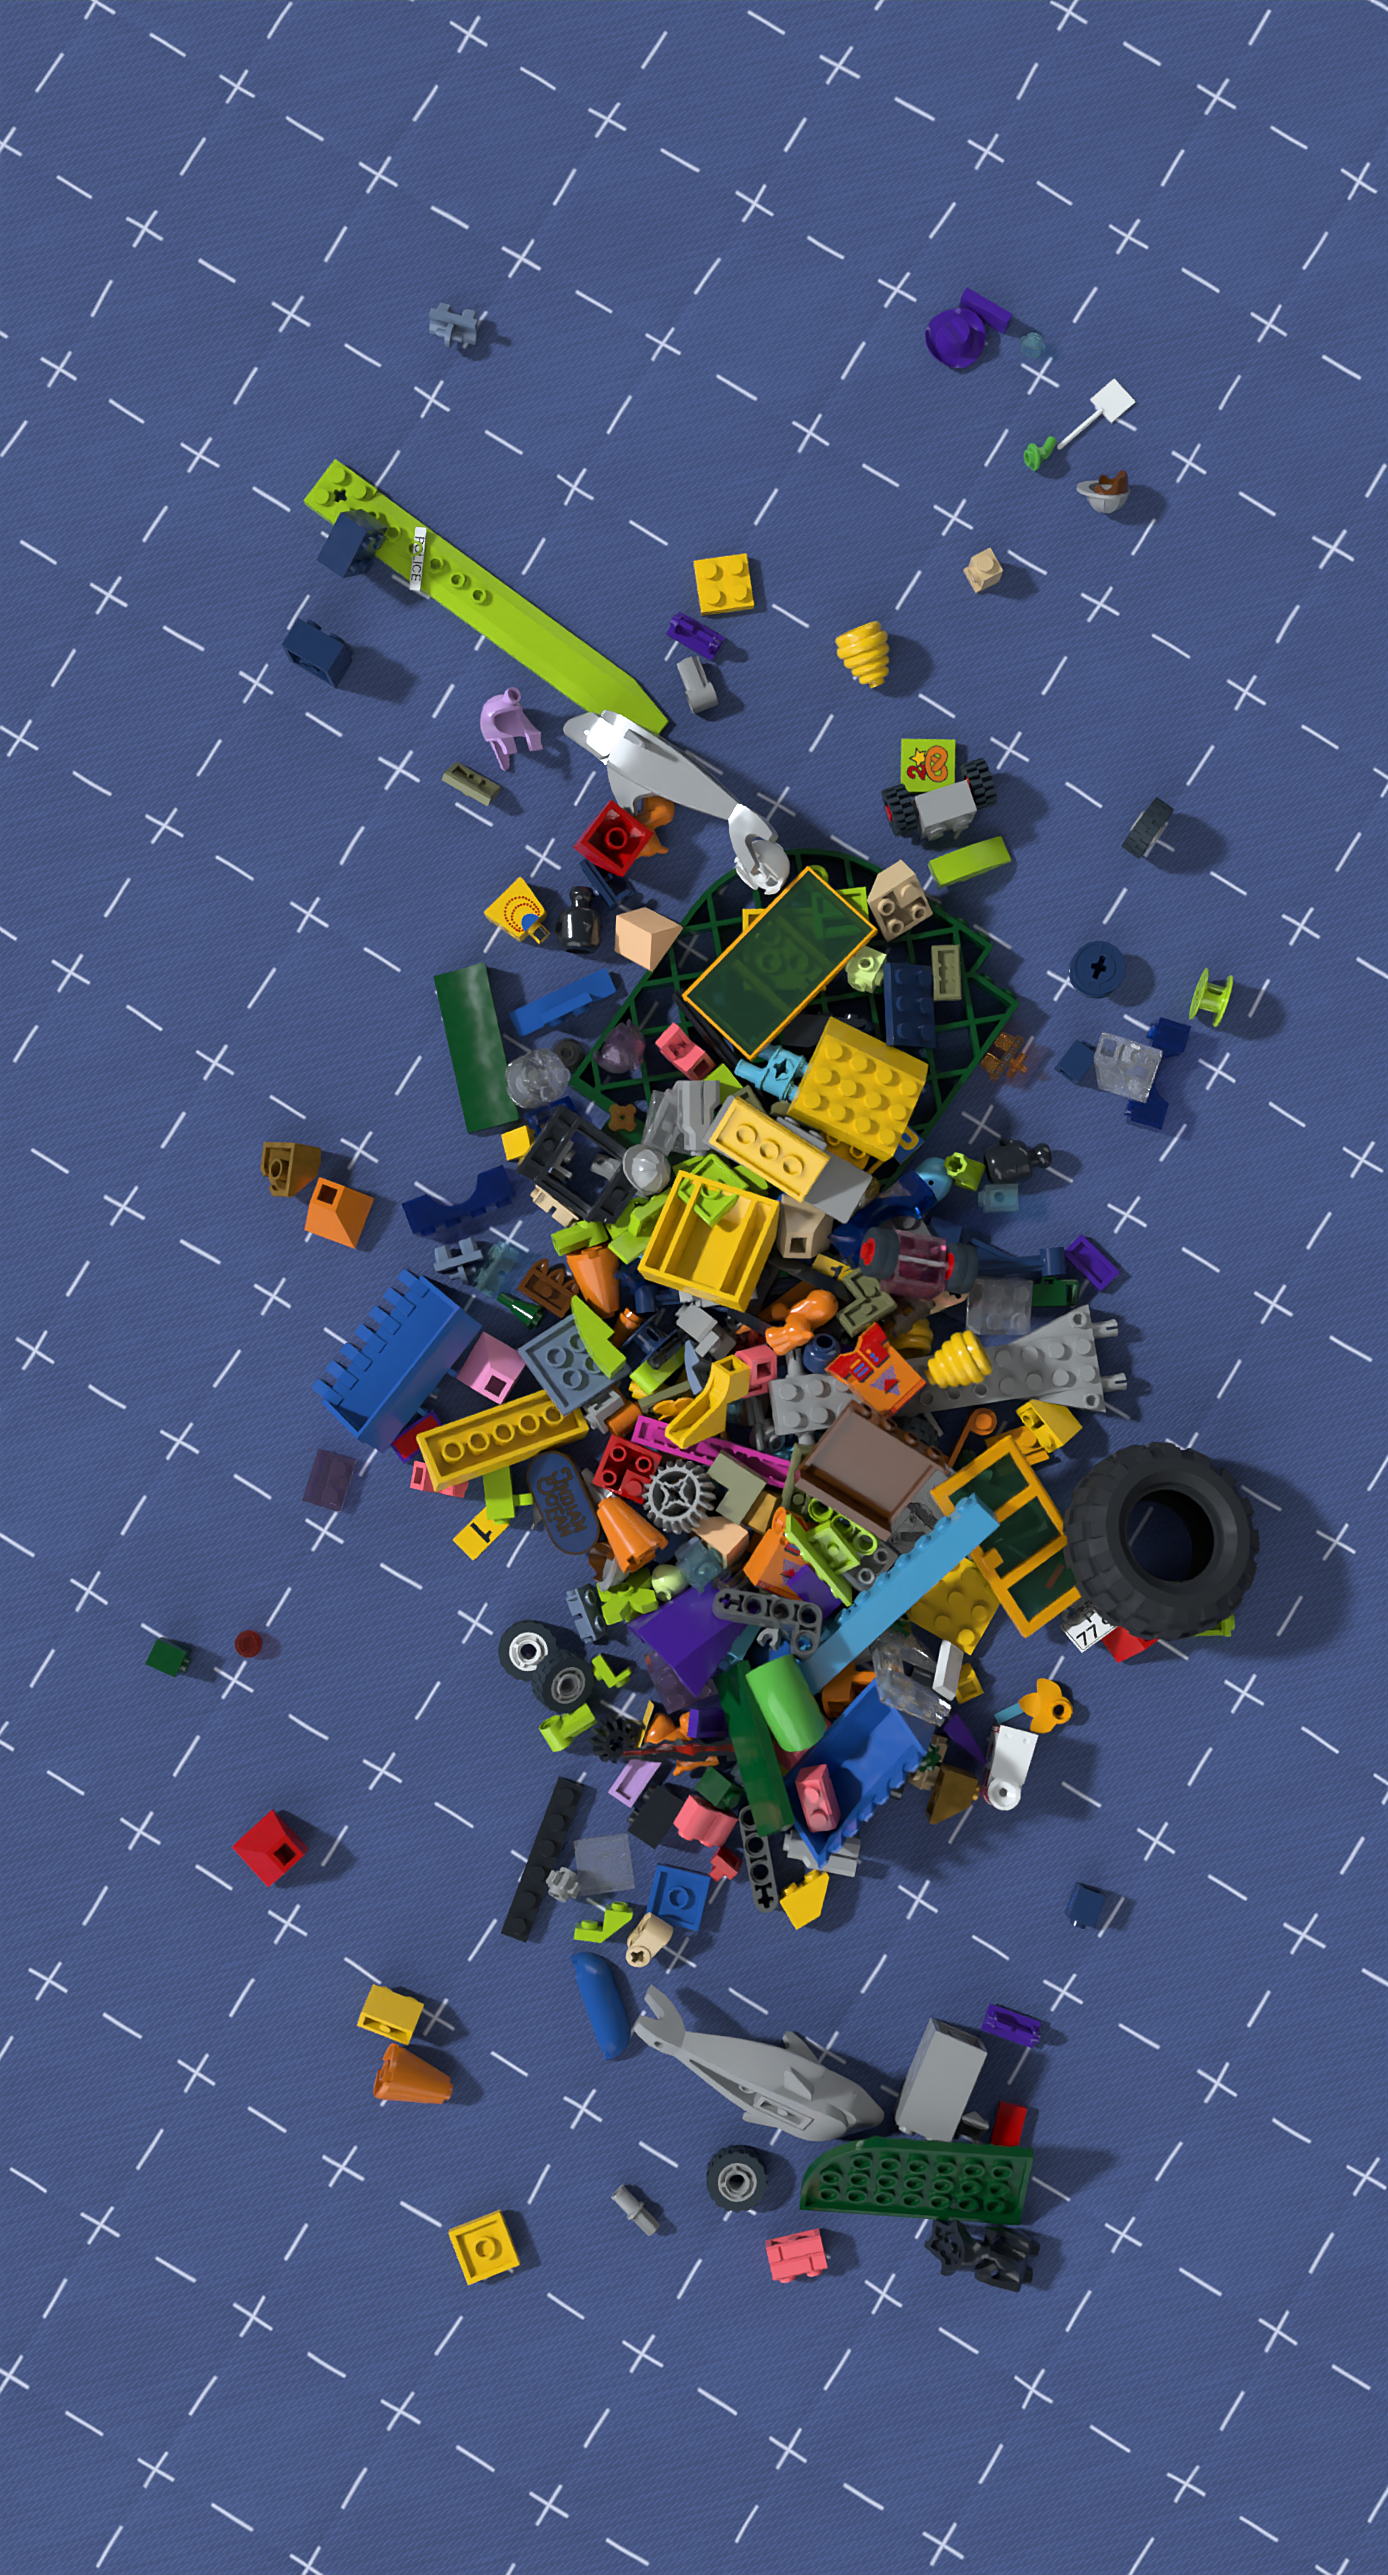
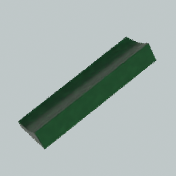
M485 962L433 976L467 1133L470 1134L520 1123Z
M746 1660L738 1662L729 1670L713 1678L758 1836L761 1838L786 1831L795 1824V1819L766 1719L745 1677L746 1674L751 1672L749 1661Z

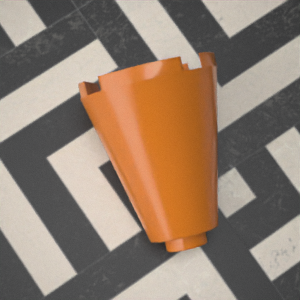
M610 1242L600 1243L587 1249L582 1247L566 1254V1261L589 1308L596 1315H599L601 1319L615 1316V1311L619 1310V1257L608 1248Z
M608 1496L598 1504L597 1515L619 1567L624 1574H627L628 1569L632 1573L656 1557L655 1550L658 1547L663 1550L667 1546V1538L620 1497L612 1498V1496Z
M391 2043L382 2058L385 2061L382 2070L378 2069L373 2089L375 2098L379 2100L442 2104L444 2100H449L453 2091V2084L450 2083L448 2075L398 2044Z

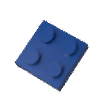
M657 1863L646 1914L650 1912L670 1925L698 1931L711 1876Z

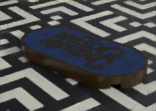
M551 1449L538 1454L528 1466L526 1479L553 1544L566 1554H584L596 1546L603 1527L581 1470L573 1457L560 1452V1450Z

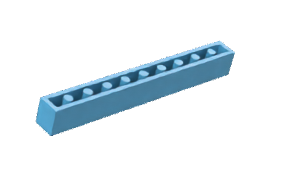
M974 1493L969 1498L965 1497L960 1500L953 1513L948 1517H942L928 1536H921L908 1554H902L895 1561L894 1567L887 1573H881L868 1591L864 1590L859 1593L853 1605L848 1609H842L828 1628L823 1627L821 1629L818 1648L810 1659L806 1661L796 1659L813 1696L1000 1526L997 1515ZM810 1644L808 1646L804 1645L800 1649L809 1651L811 1646Z

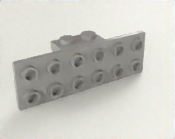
M729 1095L704 1136L703 1143L742 1165L709 1143V1140L735 1097ZM778 1117L776 1120L778 1123L831 1157L803 1201L846 1224L871 1182L872 1176L826 1150L827 1144L823 1142L824 1138L813 1131L806 1133L799 1129V1123L793 1119Z

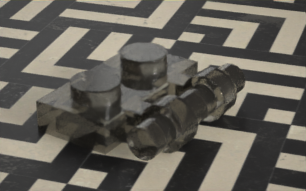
M902 1273L885 1287L886 1291L896 1302L897 1309L877 1322L883 1327L891 1321L896 1324L890 1329V1334L897 1339L902 1334L910 1332L917 1321L928 1317L936 1303L932 1298H928L924 1302L918 1299L922 1296L923 1289ZM910 1307L913 1311L905 1317L901 1312Z

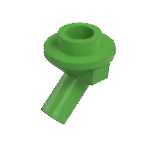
M1049 436L1043 447L1030 443L1024 452L1025 464L1033 471L1038 470L1043 460L1050 456L1057 444V440Z

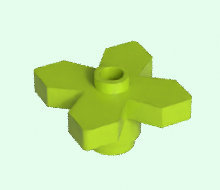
M648 1567L632 1572L625 1583L610 1586L605 1592L600 1591L599 1584L597 1583L600 1599L606 1602L602 1606V1611L607 1625L623 1621V1619L629 1622L641 1614L659 1609L654 1590H649L653 1585Z

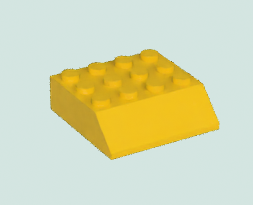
M830 1017L787 1111V1115L885 1162L896 1151L924 1087L928 1064L892 1046H886V1043Z
M679 1170L638 1266V1270L647 1280L745 1313L776 1239L780 1202ZM685 1178L690 1179V1183L695 1185L688 1204L676 1194L679 1185ZM702 1184H704V1188L715 1192L721 1189V1194L730 1197L733 1194L739 1195L735 1206L713 1228L693 1210V1205L697 1203L701 1194Z

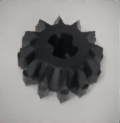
M609 1716L607 1723L599 1720L600 1727L598 1729L591 1728L595 1736L589 1738V1742L593 1746L592 1752L599 1756L601 1761L607 1762L610 1760L613 1764H617L619 1757L623 1759L624 1756H627L625 1753H622L623 1749L634 1748L630 1745L637 1741L636 1736L632 1734L634 1728L627 1724L624 1718L619 1717L616 1720L615 1717Z

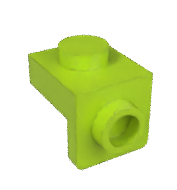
M602 1653L592 1658L591 1661L594 1664L591 1666L592 1672H594L598 1681L604 1679L609 1688L615 1685L618 1689L631 1680L628 1676L632 1673L630 1666L616 1675Z

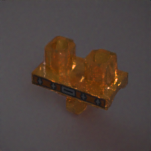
M1001 1032L993 1044L1005 1052L1001 1060L987 1053L979 1064L990 1075L988 1077L989 1080L995 1083L1007 1065L1010 1068L1005 1075L1010 1079L1017 1072L1025 1075L1027 1068L1023 1065V1062L1027 1056L1020 1052L1016 1060L1012 1058L1025 1040L1019 1035L1014 1038L1007 1033Z

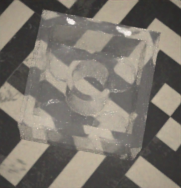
M977 1276L972 1289L968 1293L966 1331L972 1330L980 1335H1029L1033 1281L1020 1277Z

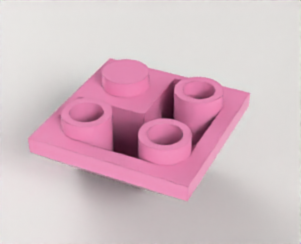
M483 1331L456 1379L502 1405L526 1367V1363L518 1354V1351Z

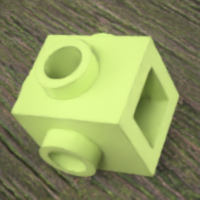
M864 946L846 965L845 971L848 974V983L858 991H867L873 994L876 986H881L884 982L883 964L887 963V955Z

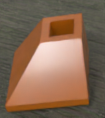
M319 1177L310 1200L304 1230L356 1249L374 1198Z

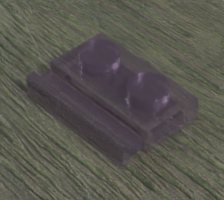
M318 1449L302 1501L341 1512L357 1460Z

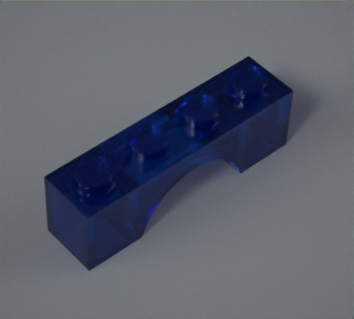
M1162 1017L1158 1018L1155 1024L1150 1023L1146 1038L1150 1039L1148 1048H1143L1139 1058V1064L1142 1065L1140 1075H1135L1131 1090H1135L1132 1101H1127L1124 1115L1127 1116L1125 1124L1156 1133L1162 1129L1169 1103L1159 1095L1156 1089L1155 1072L1162 1060L1168 1057L1179 1056L1184 1052L1191 1026Z
M504 1165L477 1174L475 1191L462 1204L444 1206L435 1202L428 1194L401 1204L412 1233L415 1236L420 1235L421 1238L435 1234V1228L446 1225V1228H451L461 1224V1218L471 1215L473 1219L485 1215L487 1208L495 1205L497 1209L512 1204L511 1199L516 1198L507 1171Z
M913 1169L908 1174L902 1175L889 1189L879 1193L875 1200L866 1207L857 1210L846 1224L837 1226L827 1238L834 1250L854 1270L859 1266L861 1245L870 1228L879 1227L884 1221L896 1216H908L918 1220L939 1202L933 1190Z

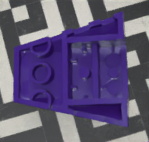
M724 1569L686 1589L681 1594L671 1598V1600L659 1604L658 1610L641 1614L625 1623V1626L643 1644L646 1642L676 1673L679 1681L697 1699L702 1693L705 1683L708 1679L711 1680L717 1671L716 1667L732 1649V1644L736 1638L741 1636L748 1624L719 1619L712 1611L713 1601L720 1590L733 1589L745 1591ZM723 1600V1608L728 1609V1600ZM738 1602V1604H737V1605H738V1609H737L738 1612H739V1609H740V1607H741L742 1602ZM755 1604L746 1605L748 1612L751 1614H756L759 1610V1607Z

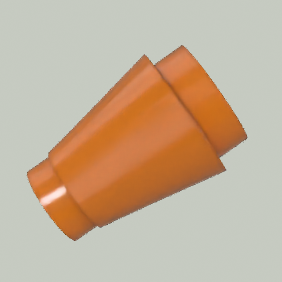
M629 1307L621 1311L613 1327L614 1339L611 1341L612 1344L621 1349V1346L642 1326V1322L645 1319Z

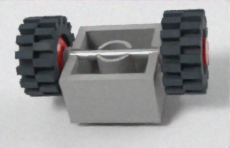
M979 758L961 764V777L963 778L961 782L915 796L913 801H911L908 790L903 783L882 790L884 810L886 811V817L889 820L894 836L898 837L917 830L920 840L928 838L929 841L942 837L944 835L943 832L952 829L954 832H959L967 829L976 811L996 805V789L985 759Z

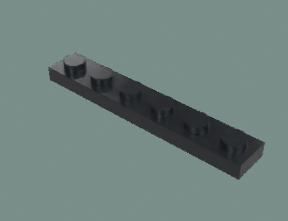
M558 1777L501 1934L525 1943L527 1942L548 1885L546 1880L556 1864L582 1794L583 1785Z

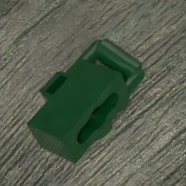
M1055 1276L1040 1277L1037 1279L1036 1284L1028 1283L1022 1286V1308L1075 1306L1079 1300L1081 1283L1078 1279H1056ZM1066 1286H1070L1068 1299L1066 1300Z

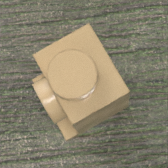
M991 548L971 557L969 566L963 570L975 593L999 582L1003 572Z

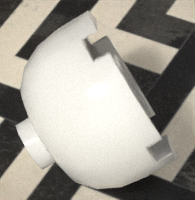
M766 840L753 841L752 847L760 867L754 875L750 874L738 857H736L735 862L738 863L736 871L741 879L751 888L757 890L761 887L766 889L764 894H776L789 876L790 863L788 857L778 843L773 844Z

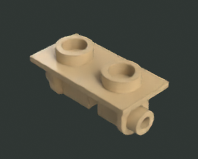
M535 1186L536 1188L530 1194L535 1204L547 1213L553 1206L557 1208L552 1217L565 1228L577 1224L578 1219L581 1218L579 1214L539 1186Z
M933 1734L930 1742L939 1746V1751L937 1752L941 1755L939 1762H943L949 1745L946 1743L948 1738ZM935 1766L933 1771L926 1768L924 1772H920L918 1768L914 1772L910 1770L908 1782L921 1790L926 1789L930 1791L931 1787L935 1786L940 1767Z

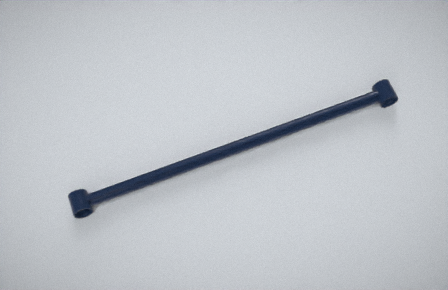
M1064 1247L1039 1249L1040 1255L979 1260L977 1277L1037 1271L1042 1272V1277L1065 1275ZM928 1265L905 1267L893 1272L889 1279L878 1280L882 1286L938 1281V1267ZM797 1277L777 1279L769 1296L784 1295L802 1280ZM658 1284L634 1286L636 1314L658 1312L660 1306L692 1303L680 1302L679 1296L670 1297V1290H659Z

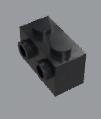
M658 1781L655 1787L650 1784L642 1796V1799L645 1800L640 1810L635 1807L627 1819V1822L630 1823L627 1831L653 1849H656L686 1802L685 1798L660 1781Z

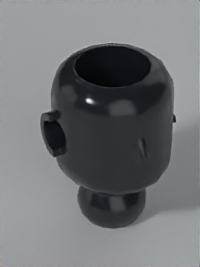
M572 887L569 892L572 905L571 907L564 908L559 915V919L555 922L554 933L558 935L559 947L565 952L591 954L598 950L600 942H602V917L598 910L591 908V902L594 900L595 894L590 887Z
M1002 1138L997 1140L996 1144L985 1149L984 1165L986 1166L985 1170L989 1182L995 1187L1005 1188L1014 1184L1018 1186L1020 1183L1028 1181L1032 1177L1033 1168L1035 1167L1043 1169L1052 1165V1155L1048 1144L1039 1143L1034 1148L1028 1149L1026 1143L1021 1140Z

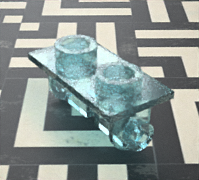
M502 1241L493 1245L488 1252V1260L484 1267H480L474 1275L472 1287L480 1292L482 1291L483 1294L490 1298L493 1293L496 1295L506 1279L497 1273L501 1269L509 1274L518 1259L516 1256L519 1252Z

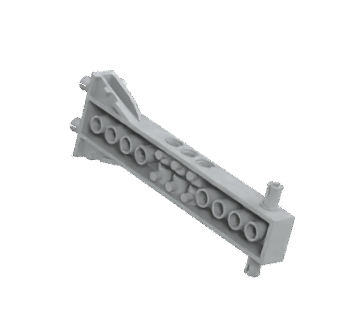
M1086 1304L1008 1344L986 1347L984 1350L992 1364L993 1372L990 1375H985V1379L982 1382H972L968 1386L960 1384L957 1387L948 1385L946 1388H940L937 1383L932 1386L925 1374V1370L929 1369L928 1360L935 1358V1355L905 1360L928 1385L895 1416L914 1415L1009 1399L1027 1401L1034 1399L1063 1405L1067 1408H1076L1096 1413L1106 1412L1103 1394L1126 1390L1127 1382L1115 1384L1116 1381L1126 1380L1124 1373L1100 1376L1094 1341L1099 1338L1118 1336V1329H1106L1117 1326L1116 1320L1111 1319L1092 1323L1089 1305ZM792 1349L785 1354L788 1370L786 1378L767 1381L775 1434L778 1436L795 1433V1436L798 1435L799 1444L816 1445L814 1433L817 1432L816 1430L829 1428L851 1399L858 1403H861V1401L852 1393L847 1385L841 1383L830 1374L808 1375L807 1372L804 1373L802 1349Z

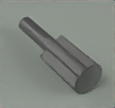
M752 1396L744 1399L749 1427L754 1429L757 1451L764 1452L765 1444L761 1426L765 1425L761 1399L759 1396Z

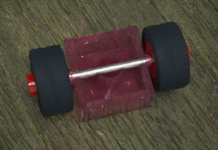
M873 1227L867 1231L863 1239L859 1265L860 1271L864 1276L880 1279V1292L931 1301L944 1291L967 1294L972 1289L977 1277L979 1257L976 1248L971 1245L953 1242L946 1246V1239L897 1229L893 1231Z

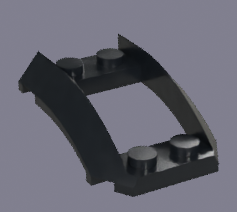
M559 1104L552 1110V1115L524 1156H521L515 1169L516 1173L522 1174L533 1181L535 1185L570 1207L588 1223L603 1222V1224H615L638 1191L630 1183L623 1171V1158L627 1149L562 1104ZM575 1131L597 1144L621 1162L594 1204L548 1172Z
M772 1247L756 1284L758 1299L749 1301L745 1313L728 1307L727 1316L764 1336L766 1329L777 1327L758 1316L782 1270L821 1290L832 1293L838 1302L837 1312L856 1300L843 1282L795 1258H783L779 1250ZM835 1314L824 1325L814 1329L813 1334H829L840 1344L846 1330ZM806 1343L802 1346L795 1347L794 1349L801 1348V1354L803 1355Z

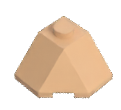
M725 1516L708 1517V1520L701 1518L699 1520L701 1527L697 1528L692 1525L691 1532L687 1533L690 1539L697 1536L705 1547L713 1565L719 1571L724 1569L731 1575L749 1545L748 1529L742 1522L738 1526Z

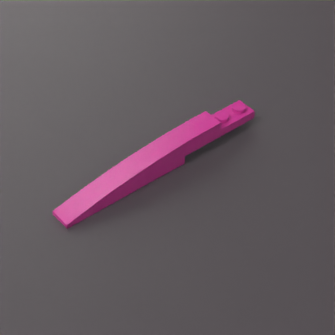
M639 1415L632 1436V1442L712 1466L721 1450H724L768 1479L767 1484L784 1489L791 1460L766 1452H759L756 1449L713 1436L685 1449H681L665 1436L666 1427L670 1423Z

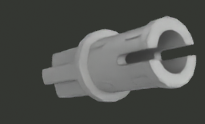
M621 2185L611 2198L627 2213L628 2220L632 2219L648 2236L653 2235L660 2226L659 2222L643 2207V2201L639 2202L624 2185Z

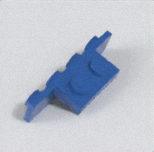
M603 968L510 1012L509 1016L518 1035L523 1037L547 1025L553 1028L565 1022L564 1017L572 1013L578 1016L590 1010L589 1005L614 994L616 989L607 970Z

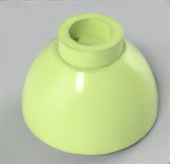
M663 1564L657 1566L652 1574V1585L656 1592V1597L661 1601H669L671 1598L684 1592L689 1586L687 1575L674 1565Z

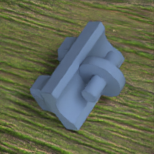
M440 303L437 309H430L429 333L445 338V347L451 348L454 341L476 344V311L466 309L463 311L462 316L453 314V308L445 303Z
M472 1237L459 1241L463 1255L453 1258L449 1245L435 1248V1259L437 1262L434 1264L435 1271L441 1273L458 1267V1271L449 1273L450 1280L461 1278L463 1285L469 1284L468 1276L476 1274L477 1271L475 1265L467 1268L464 1265L485 1259L483 1251L478 1249Z

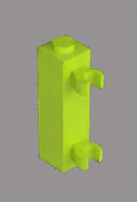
M511 1465L483 1475L487 1520H494V1525L511 1523L510 1518L516 1517V1506L534 1504L532 1493L514 1495Z

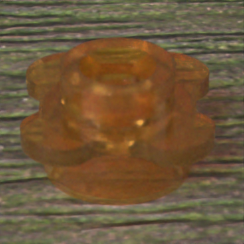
M613 1104L610 1106L611 1121L609 1122V1128L611 1130L626 1129L627 1131H632L635 1129L636 1124L633 1119L636 1108L632 1104L627 1106ZM621 1115L625 1116L624 1120L620 1119Z

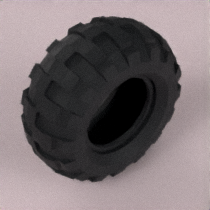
M1151 1442L1147 1445L1134 1444L1116 1451L1094 1465L1093 1469L1081 1478L1072 1492L1071 1499L1073 1501L1069 1509L1065 1510L1062 1528L1064 1536H1067V1546L1063 1548L1066 1566L1068 1569L1072 1568L1078 1583L1074 1586L1085 1602L1090 1600L1098 1609L1097 1615L1113 1627H1124L1131 1636L1150 1641L1153 1639H1164L1166 1641L1187 1639L1212 1629L1219 1622L1229 1618L1241 1605L1242 1595L1251 1588L1257 1570L1254 1556L1260 1550L1259 1530L1253 1528L1251 1520L1254 1511L1248 1497L1243 1498L1235 1487L1237 1481L1226 1469L1222 1467L1218 1469L1212 1465L1211 1458L1191 1448L1180 1450V1447H1176V1444L1166 1442ZM1145 1501L1161 1504L1172 1510L1187 1527L1191 1537L1193 1554L1189 1570L1179 1583L1163 1581L1152 1576L1143 1569L1133 1556L1128 1542L1127 1526L1131 1511L1137 1502Z

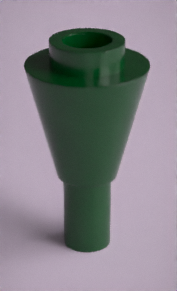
M501 1292L497 1297V1301L508 1307L528 1330H531L533 1327L538 1328L545 1318V1314H543L544 1307L518 1299L515 1300L504 1292Z

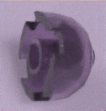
M630 1019L626 1022L627 1026L623 1022L620 1023L603 1039L606 1043L601 1052L596 1049L593 1053V1060L607 1072L618 1074L625 1073L629 1069L635 1071L644 1061L642 1055L646 1049V1042L643 1033Z

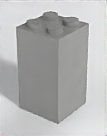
M932 2017L930 2018L893 2107L896 2123L901 2131L912 2136L918 2133L924 2136L926 2141L951 2142L987 2055V2050L981 2038Z

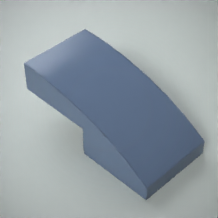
M688 1340L685 1342L684 1350L686 1373L693 1394L698 1396L704 1390L709 1380L707 1373L711 1371L713 1362L708 1352L701 1357L694 1351L699 1343Z

